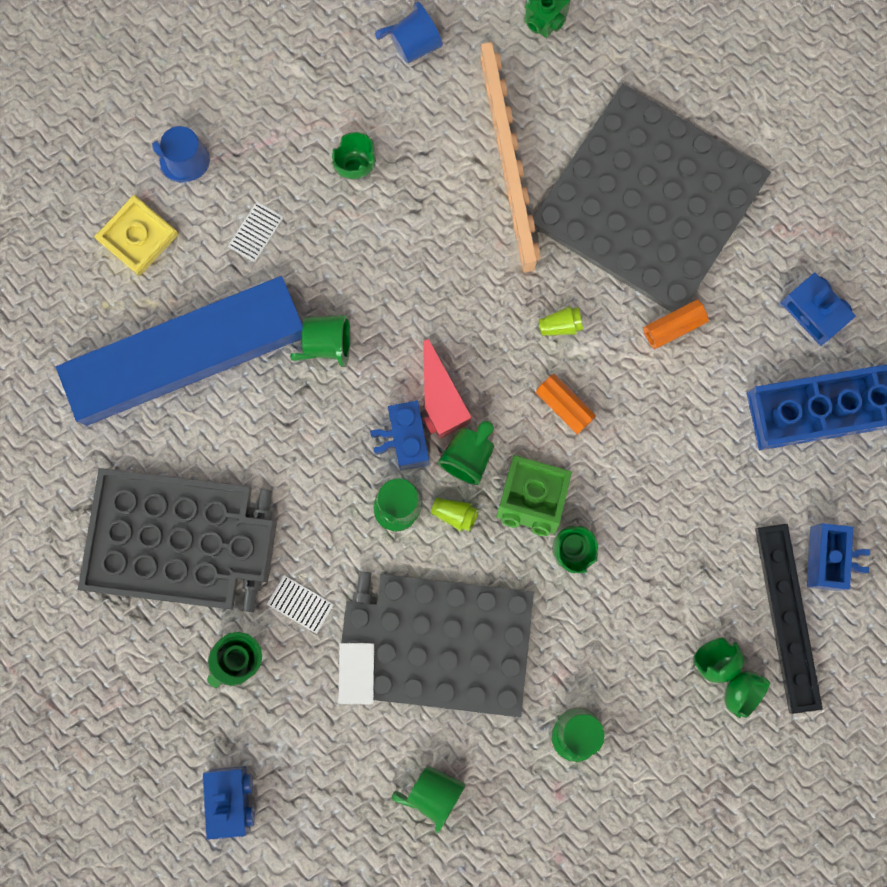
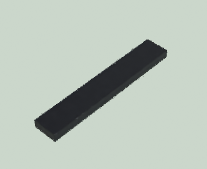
M788 523L755 528L788 711L790 714L823 710Z

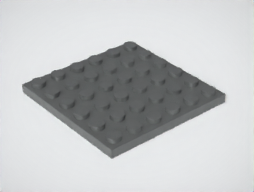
M622 83L534 215V226L541 233L672 313L689 303L771 174V171Z

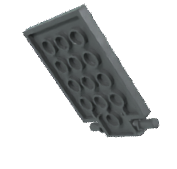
M99 468L77 590L233 610L238 579H242V589H245L242 611L254 612L257 591H261L262 582L268 583L277 525L276 521L271 520L272 512L269 511L272 490L260 489L258 507L254 509L253 518H249L248 510L251 487Z
M359 571L357 593L353 594L352 602L346 601L341 643H374L373 700L521 718L534 597L533 591L381 574L376 605L371 604L372 595L369 594L372 573Z

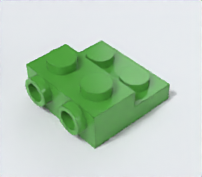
M513 455L496 518L502 519V523L507 527L517 528L519 525L532 528L531 531L538 536H548L550 533L555 534L560 524L572 471Z

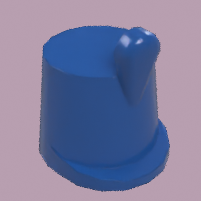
M418 1L414 3L415 11L399 23L381 28L374 33L377 40L390 34L396 49L407 64L443 47L436 26L425 8Z
M172 127L163 134L160 144L158 140L152 143L154 152L160 156L159 162L162 172L173 182L184 183L196 180L203 176L209 167L210 157L208 150L194 131L188 127Z

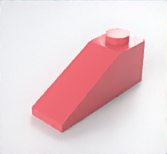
M427 339L423 341L425 414L427 416L423 418V422L431 435L436 433L440 440L470 424L472 417L430 340Z

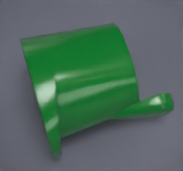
M348 315L305 317L302 328V348L304 354L291 353V361L326 358L338 360L341 367H346L350 351V321Z
M483 421L479 424L477 432L467 428H460L437 461V464L453 477L471 485H479L495 447L487 439L493 433V424L490 421Z
M400 478L391 479L384 483L379 490L373 506L374 516L378 523L386 530L393 532L404 531L411 527L420 515L423 506L422 495L418 488L409 481Z
M242 632L228 633L220 638L208 656L207 663L210 674L207 677L209 685L213 688H218L222 684L237 686L255 675L262 662L261 647L256 639Z
M575 707L565 711L559 717L552 730L551 741L560 757L568 761L580 762L587 760L601 749L604 743L605 732L601 721L593 712L586 708Z
M427 765L408 797L398 791H394L391 799L396 803L417 809L436 824L435 832L439 834L462 794L466 783Z

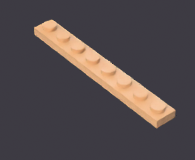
M492 42L481 44L480 61L523 273L535 271L537 260H540V249L538 242L533 243L531 233L535 232L533 216L527 215L525 205H529V195L527 187L522 188L520 178L524 176L522 161L516 160L515 151L518 150L516 133L510 132L509 124L513 120L511 107L505 106L504 97H507L505 79H500L498 71L502 70L499 52L494 53Z

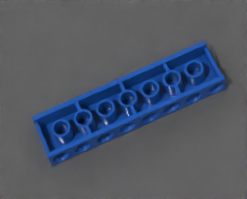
M279 276L55 367L76 422L88 426L302 339L303 325L282 276Z
M887 364L755 386L746 393L759 451L887 429Z

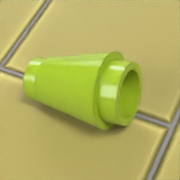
M568 306L538 319L542 336L577 335L578 331L584 330L579 307L571 308V306Z
M437 497L432 505L431 514L461 532L464 530L470 532L475 525L479 509L473 507L472 503Z

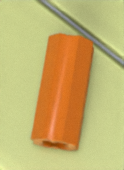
M697 299L644 326L643 331L649 345L656 349L709 322V318L703 304Z
M554 373L535 392L577 435L596 417Z

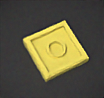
M133 195L94 238L140 277L179 233L138 197Z

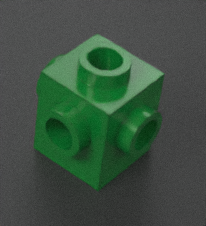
M527 0L524 7L526 9L524 22L532 32L547 38L553 31L558 32L564 25L571 0Z

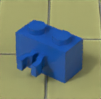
M814 272L782 300L780 304L822 346L853 320L856 315L852 312L850 304L846 300L839 298L831 290L830 283Z
M418 400L388 406L392 429L390 431L376 429L371 430L370 433L372 438H393V440L384 442L380 447H373L374 454H383L390 448H395L400 471L429 466Z
M825 523L810 527L807 588L832 591L850 590L851 570L860 574L869 573V567H861L857 562H852V558H858L859 555L870 556V549L852 551L854 527Z
M247 766L209 769L203 773L206 840L246 836L251 831L250 827L255 825V811L253 806L249 807L248 796L249 793L253 792V778L251 773L247 774Z

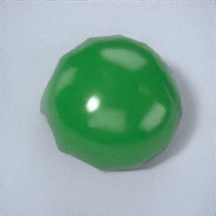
M359 132L344 134L341 137L339 147L332 150L334 170L340 176L352 180H358L368 175L376 164L373 140L367 134Z
M567 526L554 538L553 556L556 563L567 572L587 573V569L598 559V542L593 532L584 526Z
M721 637L705 643L693 655V663L704 679L713 683H725L740 674L745 665V658L737 642H734L733 646L725 638Z
M754 671L740 672L737 677L726 685L723 698L727 710L738 718L749 717L767 693L770 681Z

